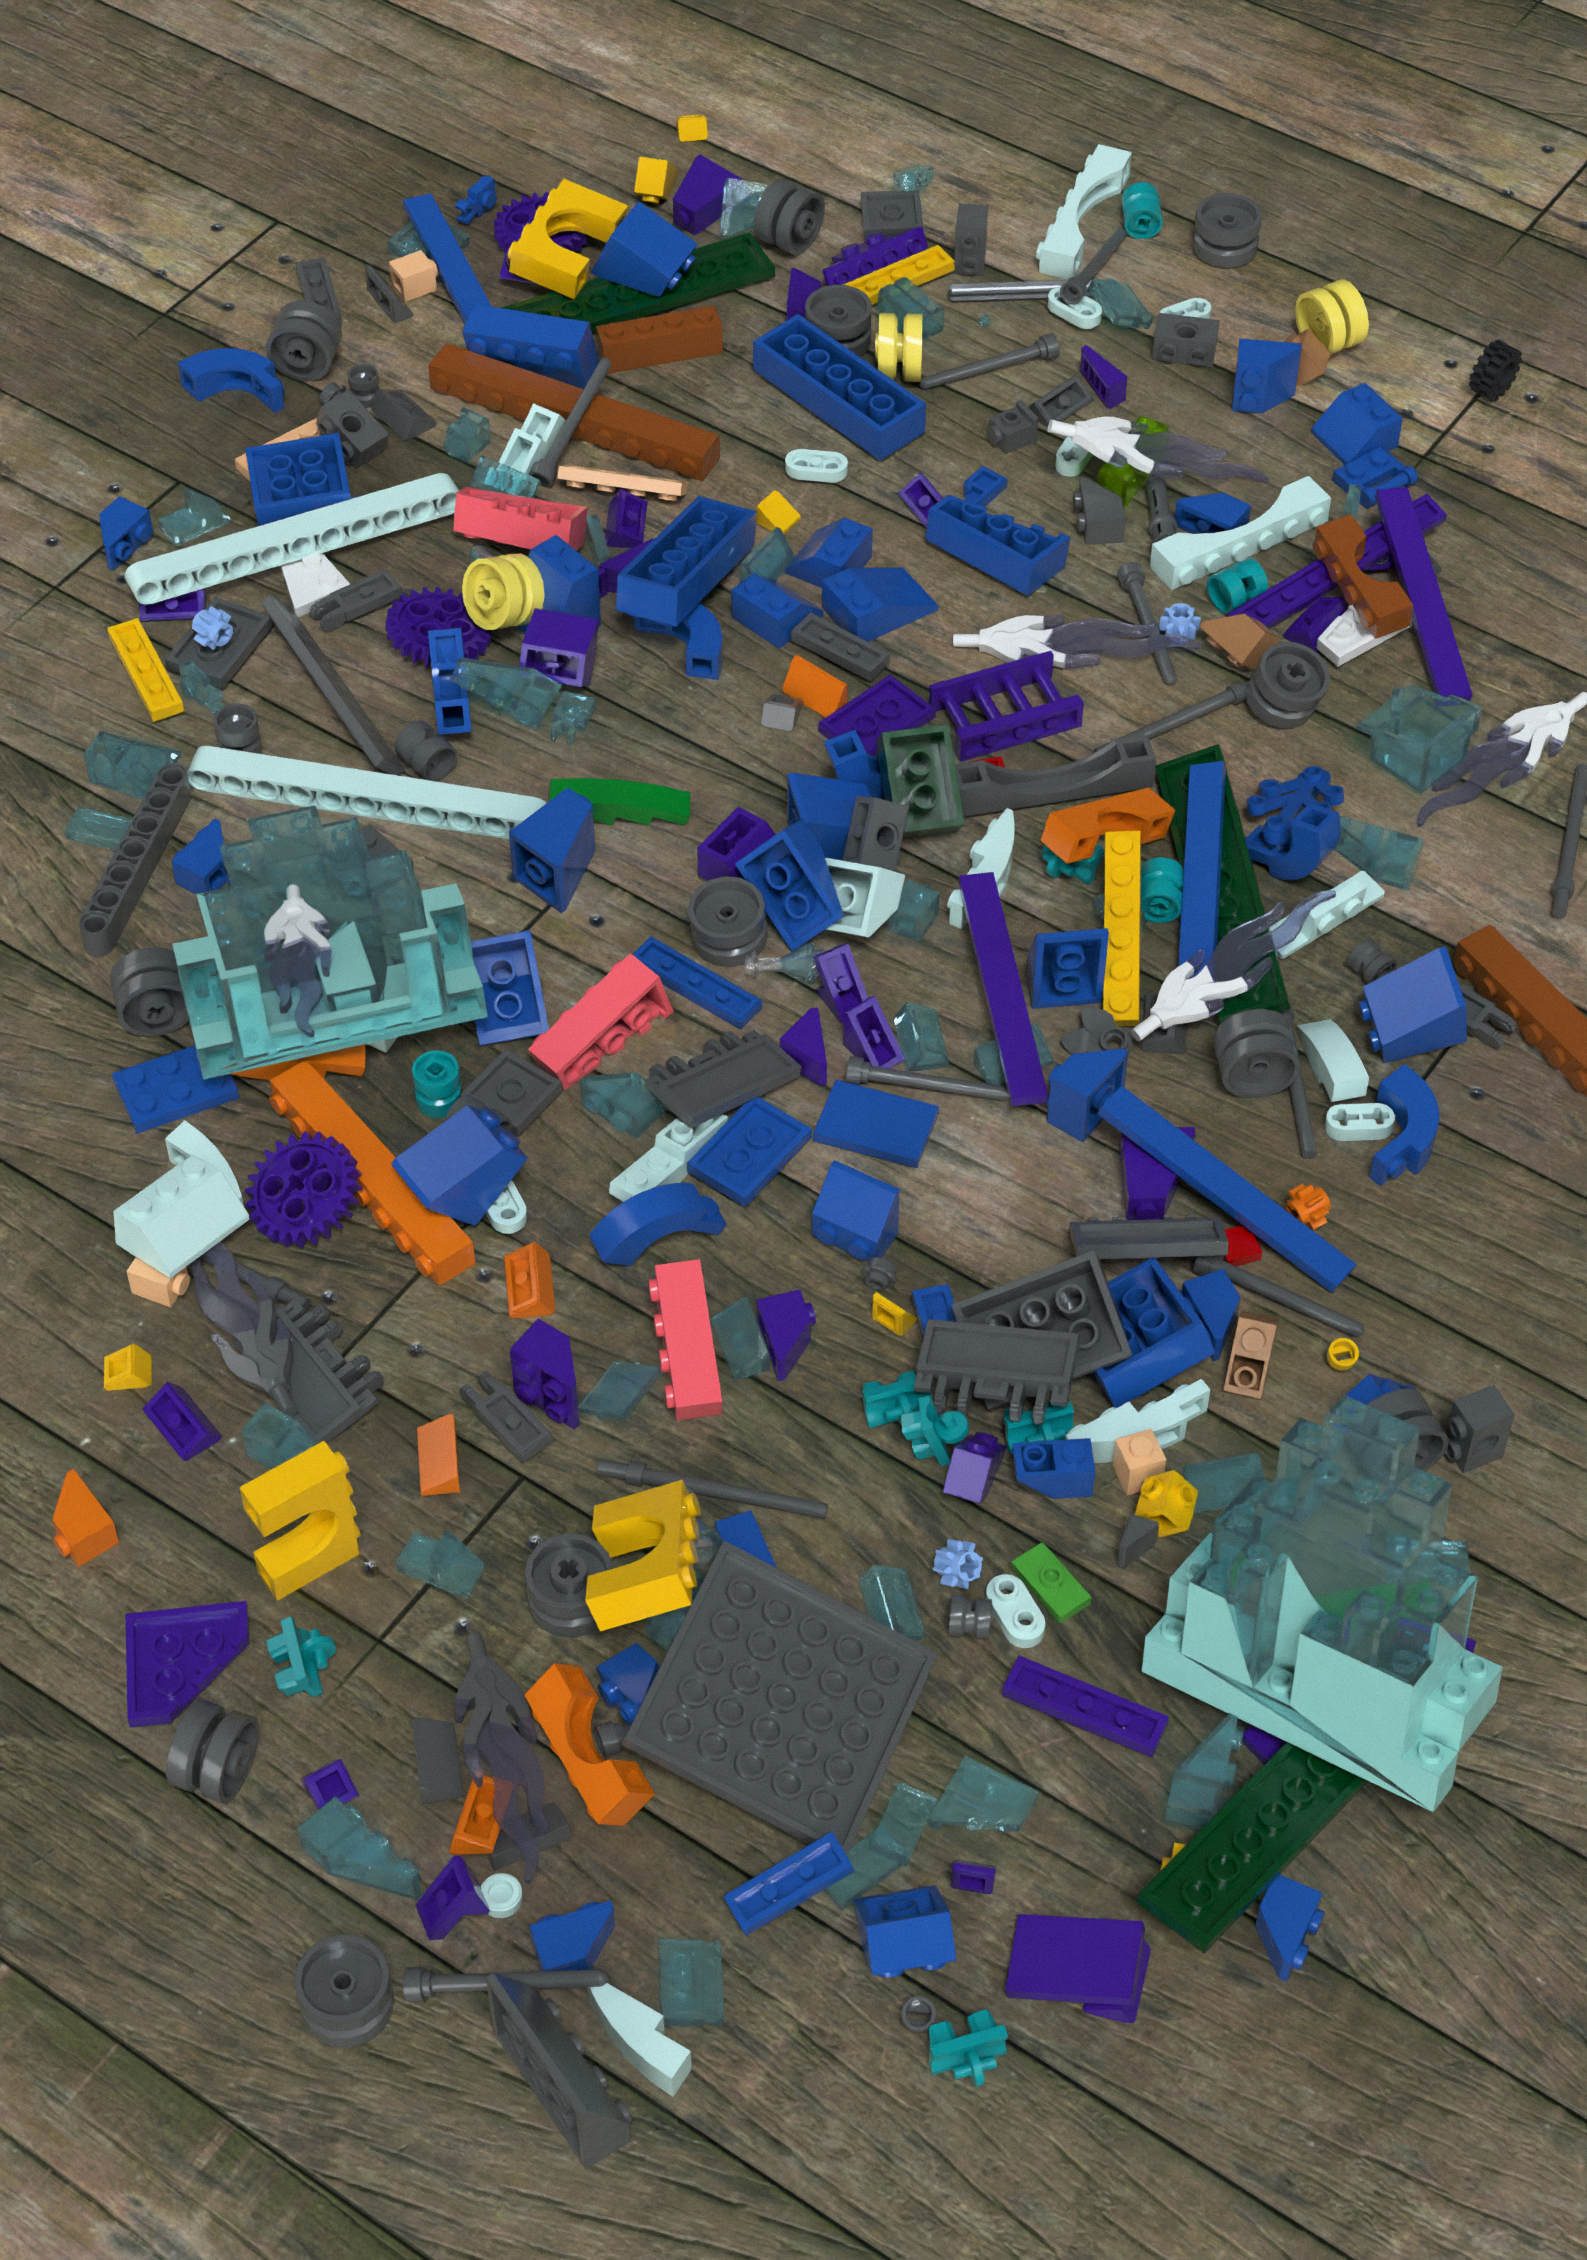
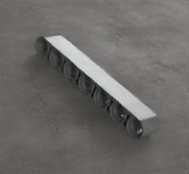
M170 763L158 770L84 909L78 924L84 950L88 955L101 957L109 954L114 949L192 797L187 770L183 765Z

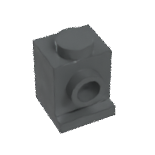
M1022 400L1016 402V407L989 417L988 437L1004 454L1010 453L1037 441L1038 417Z

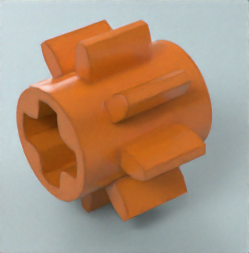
M1302 1183L1288 1191L1291 1199L1287 1200L1284 1206L1287 1212L1312 1230L1327 1223L1325 1215L1331 1209V1202L1322 1188L1318 1186L1313 1188L1311 1184L1305 1187Z

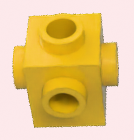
M1175 1470L1147 1477L1144 1479L1135 1515L1157 1521L1159 1523V1538L1189 1530L1199 1491Z

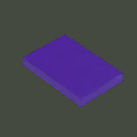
M888 675L818 723V732L826 738L832 739L856 730L866 753L878 756L876 740L882 732L921 728L936 717V709L892 675Z
M1018 1914L1005 1989L1008 1998L1134 2006L1145 1935L1143 1921Z

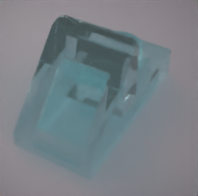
M481 456L470 486L482 490L534 498L540 479L488 457Z
M183 489L186 507L158 519L160 530L175 547L231 522L230 516L214 499L188 489Z
M446 1530L440 1541L414 1532L396 1561V1569L399 1572L467 1599L483 1573L485 1563L450 1531Z

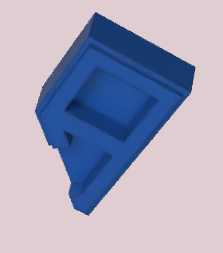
M981 466L964 481L963 492L965 500L986 507L1007 488L1008 479Z

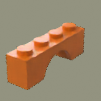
M1148 787L1050 812L1045 823L1046 826L1041 842L1068 864L1091 858L1099 836L1105 835V832L1140 831L1141 844L1166 838L1175 809Z
M554 1663L524 1694L532 1708V1715L541 1724L550 1740L551 1749L561 1759L568 1772L570 1782L581 1794L591 1818L597 1824L625 1826L655 1793L637 1762L605 1760L601 1757L594 1745L591 1733L592 1714L599 1697L581 1666Z

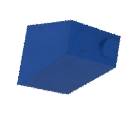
M638 201L611 234L591 273L597 277L660 297L667 287L671 290L674 289L682 277L679 273L681 270L686 273L696 259L692 253L698 243Z
M554 535L532 548L528 558L539 569L544 584L545 597L542 609L600 619V627L598 568L558 535ZM529 624L516 627L526 634Z
M799 773L787 774L788 825L791 826L803 819L821 846L825 858L842 861L856 796L871 797L867 784ZM878 830V832H877V841L879 840V837H880V832H879V830Z
M568 787L509 831L513 879L560 913L567 909L595 853L593 804H591L588 798L577 794Z
M1446 946L1440 947L1363 986L1364 1000L1358 1002L1363 1022L1370 1021L1372 1030L1368 1031L1370 1044L1373 1052L1380 1051L1383 1063L1467 1042L1466 1003Z
M467 1105L396 1157L391 1165L427 1209L476 1226L528 1157L518 1147L520 1144L518 1138L502 1128L500 1125L502 1120L496 1113L488 1108H484L481 1111Z

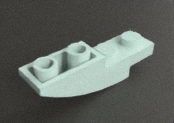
M1006 808L999 819L994 818L984 838L974 843L970 852L972 868L967 874L994 872L999 897H1001L1006 887L1013 861L1015 823L1013 810ZM955 889L947 903V907L950 909L949 924L962 929L967 923L960 889Z
M722 1113L693 1128H689L679 1117L676 1118L656 1135L653 1148L610 1182L609 1194L624 1202L651 1188L680 1183L688 1175L687 1162L728 1121V1116Z
M1200 1379L1190 1385H1181L1170 1396L1159 1402L1152 1401L1146 1404L1140 1412H1137L1130 1402L1118 1408L1111 1407L1092 1422L1086 1425L1079 1424L1072 1428L1065 1435V1440L1091 1438L1094 1463L1113 1462L1115 1439L1152 1429L1161 1449H1164L1185 1439L1187 1422L1207 1411L1210 1388Z

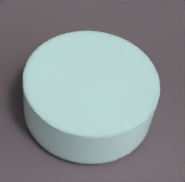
M497 1873L489 1876L481 1885L482 1892L490 1909L488 1913L490 1916L506 1918L519 1910L523 1899L522 1888L514 1876L506 1873Z

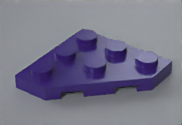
M246 1601L125 1614L127 1719L129 1727L171 1723L250 1644Z

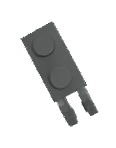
M384 569L320 599L319 602L317 601L311 606L310 615L314 619L320 620L319 624L323 630L330 632L341 628L345 621L348 622L393 600L399 599L400 595L403 594V588Z
M1459 983L1466 1003L1467 1033L1474 1037L1477 1035L1484 1044L1494 1049H1500L1505 1042L1504 1038L1500 1033L1494 1031L1493 1028L1487 1026L1486 1022L1490 1020L1496 1028L1510 1034L1517 1028V1023L1512 1017L1496 1008V1004Z
M485 1371L478 1376L481 1387L489 1395L485 1399L470 1385L466 1384L459 1389L461 1398L466 1405L475 1412L477 1417L521 1463H524L553 1443L551 1432L505 1385L502 1386L489 1372Z

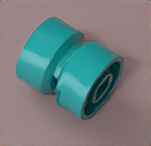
M1146 182L1130 185L1124 190L1121 198L1126 232L1131 237L1137 239L1151 238L1159 233L1163 225L1159 192L1156 187Z
M1249 557L1230 566V568L1223 569L1209 576L1207 579L1209 598L1215 608L1224 614L1232 612L1268 590L1267 576L1263 568L1256 560Z
M1157 857L1149 859L1141 866V917L1153 923H1167L1177 919L1181 914L1184 869L1177 861Z
M434 1050L425 1052L415 1060L412 1067L417 1108L423 1115L430 1118H445L452 1105L461 1097L459 1065L454 1056L445 1051Z

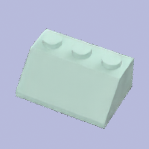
M825 858L844 913L843 918L826 928V930L869 938L898 909L905 875L881 867Z
M195 1154L186 1158L113 1211L116 1244L168 1278H172L249 1220L248 1212L221 1170Z

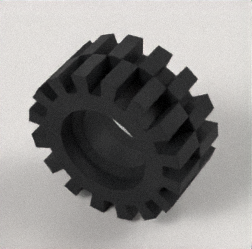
M1500 340L1492 341L1489 343V348L1486 347L1483 350L1484 354L1482 356L1479 355L1478 363L1472 369L1474 373L1470 374L1469 378L1471 380L1469 382L1470 389L1491 401L1499 400L1500 396L1505 395V390L1510 389V383L1515 381L1517 377L1515 374L1520 370L1518 365L1522 362V353Z

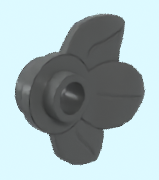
M1083 1007L1082 1022L1084 1027L1071 1031L1061 1037V1044L1070 1054L1112 1050L1113 1048L1108 1046V1043L1111 1041L1119 1042L1121 1046L1116 1049L1123 1048L1128 1051V1054L1132 1049V1038L1129 1032L1122 1027L1116 1026L1110 1013L1095 1007Z

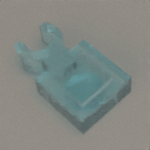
M191 660L179 665L181 675L179 685L186 697H192L202 707L206 706L213 715L225 706L219 700L224 697L220 689L210 684L209 677Z
M564 691L553 712V723L550 726L551 741H555L559 734L565 733L567 734V744L572 745L576 740L575 728L585 730L596 708L595 698Z

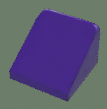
M336 1759L300 1778L321 1815L359 1796L341 1759Z
M955 1860L952 1867L951 1887L953 1889L993 1894L997 1866Z

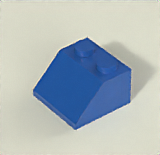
M1239 338L1232 411L1264 413L1295 396L1302 344Z
M1363 383L1340 393L1314 424L1311 433L1339 461L1346 465L1380 446L1386 451L1398 447L1403 418L1369 385Z
M844 517L816 530L785 568V574L822 588V580L848 568H863L872 557L873 528Z
M753 573L732 589V618L779 649L791 641V630L810 612L820 618L824 613L822 609L777 580Z
M1121 1048L1071 1054L1062 1065H1056L1048 1079L1050 1094L1046 1102L1048 1106L1047 1122L1077 1140L1084 1142L1104 1120L1098 1115L1100 1107L1121 1086L1125 1088L1128 1051Z
M834 1160L830 1165L812 1212V1236L824 1244L834 1245L860 1260L869 1261L871 1258H882L898 1235L900 1189Z
M936 1885L853 1899L865 1959L872 1975L879 1974L881 1977H895L901 1975L906 1969L920 1967L924 1970H936L944 1967L946 1962L956 1961L950 1911Z

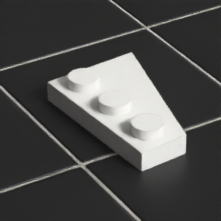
M316 553L303 557L300 560L280 565L293 610L298 617L310 613L311 606L317 601L319 602L320 599L350 585L323 553Z
M1349 605L1342 616H1338L1317 640L1316 648L1339 667L1412 626L1413 620L1411 617L1410 626L1375 639L1370 630L1362 626L1359 615L1353 605Z

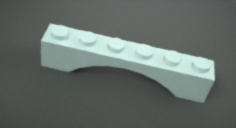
M1098 144L1093 155H1088L1084 171L1078 173L1074 189H1069L1064 207H1059L1055 223L1049 225L1045 241H1041L1038 245L1036 259L1040 260L1039 273L1066 280L1076 276L1082 265L1084 238L1079 231L1078 224L1084 215L1096 204L1121 193L1130 176L1132 152Z
M1310 476L1304 477L1284 486L1272 507L1259 518L1246 525L1216 533L1191 534L1178 532L1153 543L1150 568L1171 590L1190 584L1194 580L1210 573H1215L1221 568L1237 561H1242L1246 557L1262 550H1267L1280 542L1294 538L1298 534L1328 522L1331 497Z

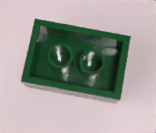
M949 724L882 732L876 740L884 798L886 801L909 806L907 813L908 823L903 832L902 839L958 832L965 823Z

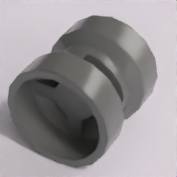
M369 364L356 365L347 374L350 391L365 408H370L377 390H380L378 386V371Z
M1366 939L1359 943L1351 952L1347 962L1355 972L1364 974V979L1368 984L1397 969V961L1389 954L1381 953L1380 946L1372 939Z
M952 1595L949 1635L961 1637L964 1633H973L976 1638L989 1639L992 1599L980 1598L976 1602L968 1601L964 1596Z

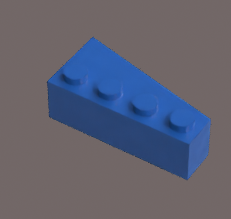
M474 304L462 331L467 350L582 389L585 388L599 363L590 324L585 321Z
M947 495L929 509L925 537L927 541L1027 596L1065 568L1070 536L1059 533L1057 537L1044 533V527L1032 524L1031 528L1014 523L1015 517L1004 513L1002 515L986 513V507L951 495Z

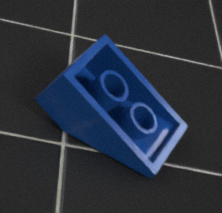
M903 567L848 568L822 580V609L838 627L867 642L936 612L939 607Z
M803 819L783 829L735 863L744 879L754 884L762 893L765 911L791 951L796 950L844 917L823 850Z
M1108 928L1036 934L1027 954L1026 981L1032 1009L1102 1003L1109 936Z
M524 931L471 941L474 965L483 985L488 1017L475 1020L479 1046L536 1037L546 1033L549 1030L531 932Z

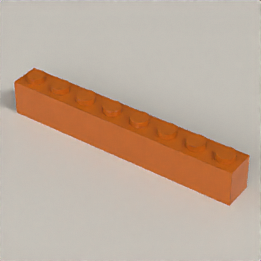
M306 1059L269 1080L272 1092L269 1100L273 1109L278 1115L284 1114L288 1118L293 1131L299 1138L302 1137L304 1131H307L313 1138L317 1132H321L326 1138L333 1136L350 1151V1154L358 1162L355 1167L362 1173V1176L356 1179L362 1186V1190L352 1194L359 1200L360 1206L366 1205L371 1210L375 1222L382 1230L387 1228L390 1231L397 1247L403 1253L408 1252L414 1258L415 1264L423 1276H430L438 1286H441L476 1264L473 1241L451 1217L429 1210L423 1205L391 1165L396 1157Z

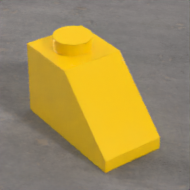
M639 157L634 193L641 196L642 201L647 203L659 204L660 199L668 200L679 169L668 160Z

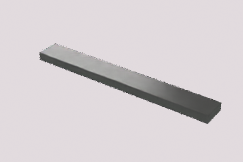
M268 595L262 602L263 607L374 767L387 774L399 776L405 768L299 617L295 614L292 607Z

